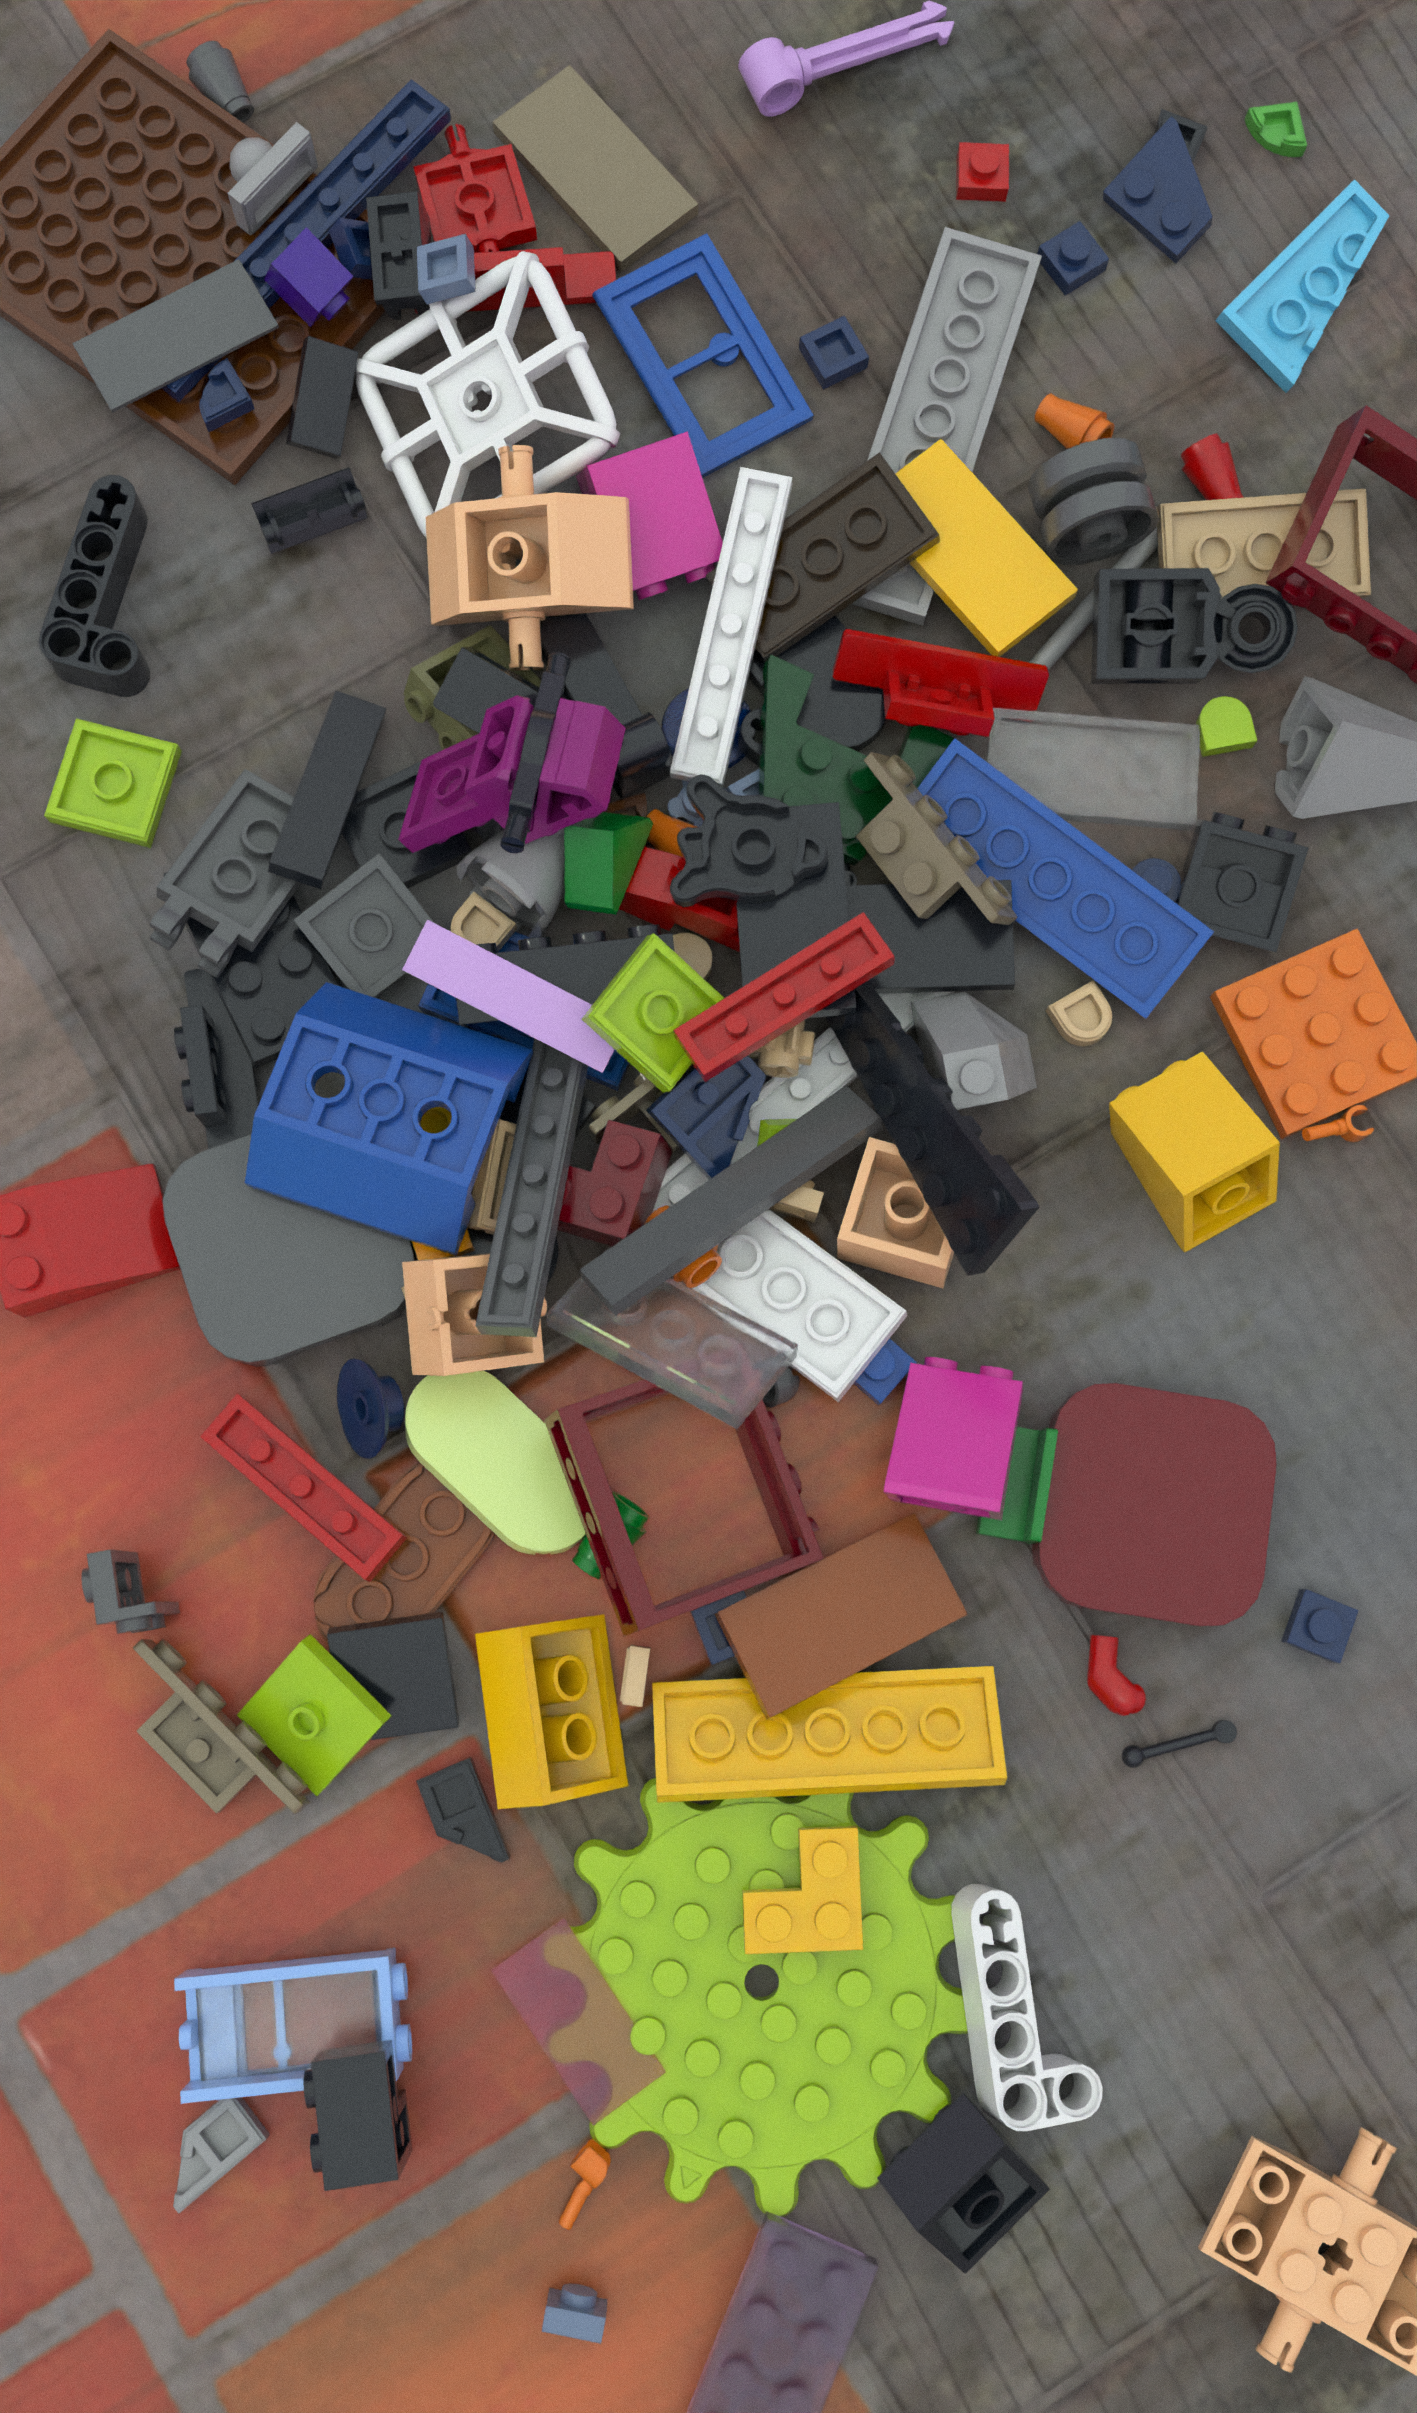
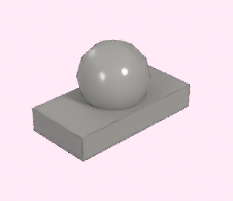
M296 122L273 147L269 142L259 137L245 138L234 146L230 153L229 167L237 184L227 194L237 225L250 236L252 233L254 234L318 168L311 134L299 123Z

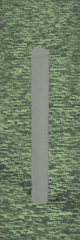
M1157 526L1142 542L1129 548L1111 569H1139L1158 548ZM1094 589L1031 658L1030 663L1045 665L1049 671L1093 621Z

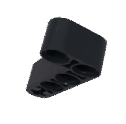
M120 475L101 477L93 483L89 490L40 632L39 645L42 653L61 680L119 697H131L142 692L149 683V666L132 637L122 631L114 630L113 626L147 529L148 518L134 486L128 479ZM111 552L104 560L94 561L95 557L100 553ZM95 598V601L89 607L77 608L82 601ZM74 645L79 646L74 654L60 657L66 648ZM124 658L131 659L123 669L111 670L113 664L118 660Z
M587 614L547 616L545 620L540 621L542 658L546 666L548 665L549 655L554 652L564 653L571 659L563 697L572 701L604 706L626 728L612 785L621 799L628 798L670 777L671 754L661 727L650 712L641 714Z

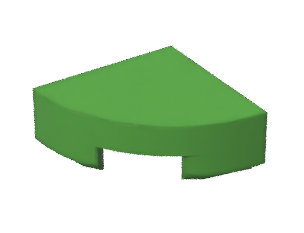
M1297 102L1248 109L1244 119L1250 134L1261 146L1278 155L1303 157L1307 148V142Z

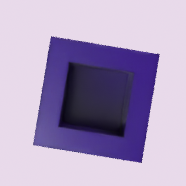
M306 227L271 263L264 280L311 327L322 315L328 321H331L347 304L350 298L344 291L352 280L353 275Z

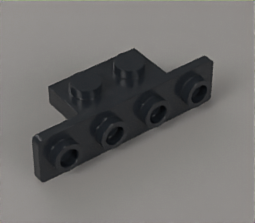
M202 969L188 970L184 974L188 1007L180 1008L182 1026L174 1028V1038L180 1060L187 1059L190 1079L182 1080L181 1082L186 1111L188 1113L194 1112L195 1116L205 1126L208 1149L252 1134L253 1119L259 1105L254 1066L209 973Z

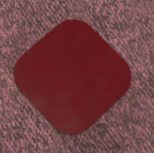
M1118 1383L1094 1384L1069 1396L1058 1410L1053 1413L1048 1427L1058 1429L1042 1540L1032 1544L1033 1566L1036 1565L1045 1586L1060 1598L1059 1601L1078 1608L1191 1626H1220L1242 1617L1258 1599L1265 1575L1277 1467L1275 1443L1265 1423L1248 1408L1229 1401Z

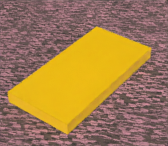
M942 439L938 440L895 473L940 536L939 543L909 564L992 656H1002L1076 597L1078 589Z

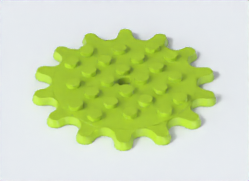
M655 1777L643 1786L640 1793V1804L648 1821L647 1836L640 1845L634 1849L622 1850L601 1839H590L583 1842L577 1848L574 1856V1867L581 1879L588 1883L596 1893L598 1902L596 1912L583 1925H557L550 1928L543 1935L540 1942V1955L543 1962L549 1968L567 1972L574 1976L581 1984L583 1998L579 2009L573 2015L554 2023L547 2031L545 2050L549 2058L557 2064L565 2066L580 2062H592L599 2066L606 2074L608 2092L604 2100L592 2113L589 2122L590 2134L596 2143L603 2148L614 2149L619 2148L634 2135L641 2132H652L660 2136L666 2142L669 2150V2162L664 2177L666 2191L672 2199L684 2204L693 2203L700 2199L705 2193L710 2179L717 2171L727 2167L741 2169L750 2177L754 2185L757 2206L762 2213L772 2218L785 2217L794 2210L798 2203V2181L800 2174L806 2165L816 2160L833 2162L840 2168L846 2180L858 2189H869L879 2183L877 2177L885 2171L886 2162L878 2146L876 2136L879 2124L883 2118L895 2112L908 2113L924 2123H932L939 2110L951 2104V2094L948 2087L928 2067L926 2059L927 2050L931 2042L939 2035L946 2033L968 2034L962 1988L947 1983L939 1970V1957L943 1949L955 1941L951 1916L952 1902L955 1895L937 1899L927 1898L918 1893L911 1880L913 1865L926 1850L929 1841L928 1830L917 1817L910 1815L899 1816L883 1829L867 1831L860 1828L852 1818L851 1801L854 1793L799 1795L790 1798L779 1796L720 1799L709 1804H697L691 1801L657 1803ZM857 1826L863 1950L745 1954L742 1890L800 1888L798 1828ZM756 1965H768L778 1975V1986L768 1996L754 1997L745 1987V1976Z

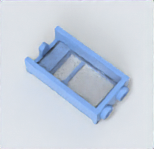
M395 1948L207 1969H187L174 1979L175 1991L185 1990L187 2020L179 2028V2046L181 2050H189L190 2082L180 2091L181 2104L304 2091L305 2070L312 2069V2060L320 2050L392 2040L396 2081L404 2069L403 2062L412 2061L410 2024L401 2025L399 2000H407L408 1998L407 1968L405 1963H396Z

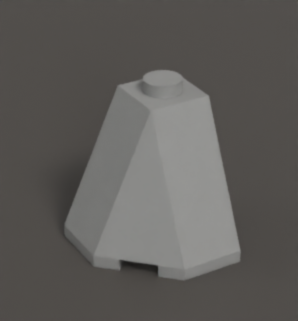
M1304 676L1280 726L1279 743L1288 745L1286 771L1280 770L1276 772L1275 794L1293 817L1305 819L1417 801V722L1314 678Z
M966 992L910 1002L918 1046L924 1053L923 1066L932 1078H943L953 1091L949 1100L957 1110L1009 1100L1037 1088L1027 1034Z

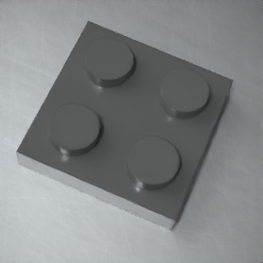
M379 853L296 917L294 922L349 990L376 997L406 973L402 969L426 921L433 922V920Z

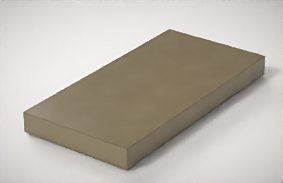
M571 65L560 71L493 121L494 134L504 145H512L515 157L602 252L611 251L614 254L615 266L621 272L698 215L697 201Z

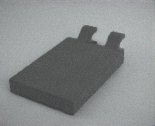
M244 769L157 885V898L166 903L157 911L150 922V927L155 929L150 936V940L170 950L179 939L189 917L206 925L214 931L207 937L198 951V954L203 957L198 963V968L216 978L220 976L227 966L238 944L253 952L301 884L300 882L268 872L271 856L294 797Z

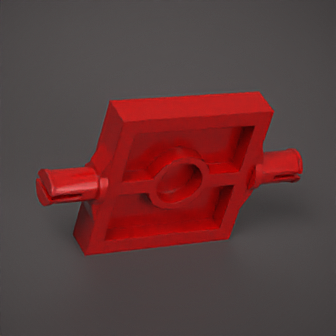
M455 124L458 141H456L452 125L447 127L444 131V136L451 154L435 162L413 166L420 198L430 217L433 242L466 234L474 247V253L497 252L503 248L537 241L536 225L512 145L509 144L487 150L470 149L464 126Z

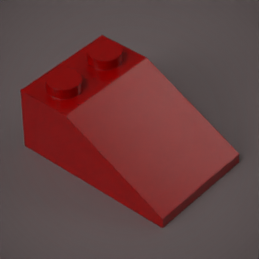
M152 1163L54 1181L0 1195V1292L5 1309L26 1318L180 1270L165 1223L162 1201L164 1194L156 1166Z

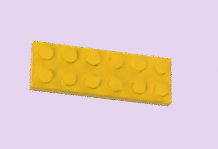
M994 1666L859 1672L769 1719H766L746 1678L652 1683L657 1803L1005 1785L1007 1780Z

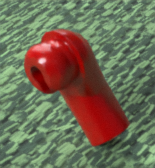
M1090 1635L1087 1672L1089 1689L1110 1712L1121 1716L1138 1713L1145 1705L1146 1695L1144 1689L1139 1684H1133L1117 1668L1119 1638Z

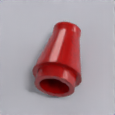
M1218 433L1199 440L1182 452L1180 456L1185 464L1182 471L1206 500L1244 498L1241 493L1229 442L1222 443Z

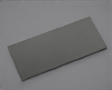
M238 259L72 344L113 413L278 329L279 325Z

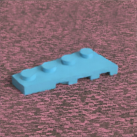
M1355 179L1215 320L1285 393L1295 384L1309 354L1316 347L1333 312L1338 308L1347 292V287L1355 273L1360 269L1389 218V214Z

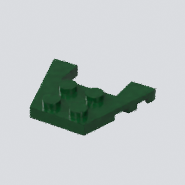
M770 655L763 667L765 697L761 712L763 753L760 756L759 795L775 798L788 806L839 802L844 862L855 866L867 853V850L856 838V835L893 798L864 762L867 755L796 723L814 674ZM918 725L908 727L898 756L915 773L916 778L912 783L916 788L919 787L954 740V737L929 726Z

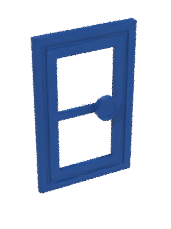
M707 233L593 292L594 300L672 434L675 436L688 431L702 478L813 420L814 415ZM697 275L731 334H716L711 339L709 348L667 369L634 314L632 307ZM740 349L772 403L773 408L709 441L676 386L674 379L710 360L718 366H730L737 360Z

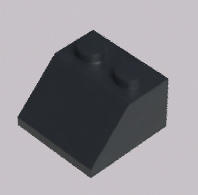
M964 2093L953 2103L939 2110L932 2124L911 2145L899 2150L892 2158L889 2167L877 2177L916 2231L965 2274L1050 2190L1047 2184L1002 2133Z

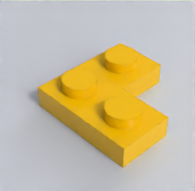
M857 1826L798 1828L800 1888L742 1890L745 1954L863 1950Z

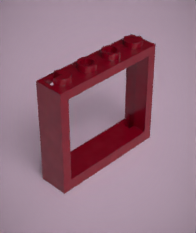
M1365 405L1337 426L1265 583L1281 592V596L1288 603L1310 611L1324 620V624L1329 629L1337 633L1346 634L1365 646L1370 655L1390 662L1407 673L1410 680L1417 684V634L1306 563L1307 557L1352 459H1355L1417 500V438Z
M742 1346L559 1408L544 1420L623 1636L824 1559L814 1534L819 1528L814 1519L807 1516L799 1496L802 1491L799 1475L795 1468L786 1462L779 1444L781 1441V1430L778 1421L772 1412L766 1410L759 1392L761 1388L759 1372L752 1373ZM716 1379L784 1556L654 1606L586 1423Z

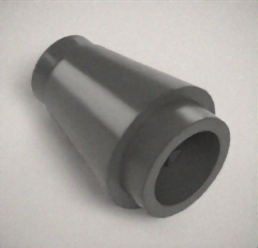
M208 41L196 47L189 54L186 65L190 70L189 80L208 99L241 122H246L253 115L254 107L250 102L232 52L227 48H223L218 41Z

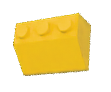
M604 1614L476 1633L475 1639L497 1808L545 1806L628 1787Z

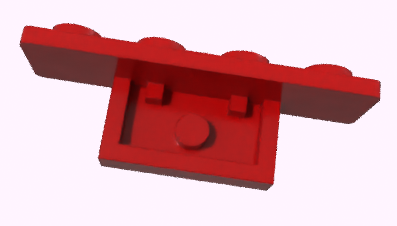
M563 247L474 253L475 279L503 261L517 256L522 251L536 254L539 262L549 272L564 305L596 303L592 296L593 292L616 280L614 254L611 251L563 254ZM506 287L467 312L499 310ZM529 287L523 308L542 307L533 287Z
M846 629L843 631L833 666V678L838 681L882 688L885 719L896 720L905 726L924 725L946 729L953 734L961 736L974 734L989 737L995 720L993 709L1025 715H1034L1036 713L1049 678V671L1047 666Z

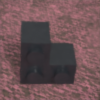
M392 2040L320 2050L311 2062L312 2069L305 2070L303 2085L307 2108H316L318 2133L311 2134L310 2156L313 2172L323 2173L324 2191L399 2180L412 2152L406 2089L397 2090Z

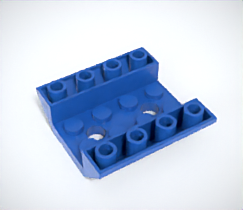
M326 982L295 1014L253 1119L245 1184L249 1187L456 1256L476 1205L471 1191L506 1100L515 1102L533 1055V1050ZM335 1072L343 1075L345 1078L344 1088L335 1097L323 1098L315 1093V1085L324 1074ZM442 1107L451 1112V1123L444 1131L428 1133L422 1129V1116L429 1109Z

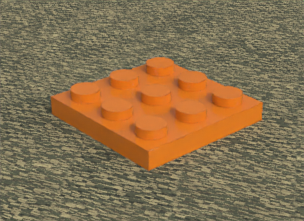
M1358 928L1218 989L1210 996L1281 1140L1302 1131L1304 1128L1311 1127L1340 1114L1355 1105H1360L1417 1079V1042Z

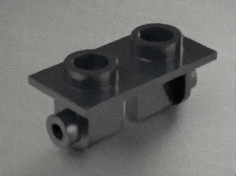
M349 467L251 503L271 554L368 518L363 497L355 484Z

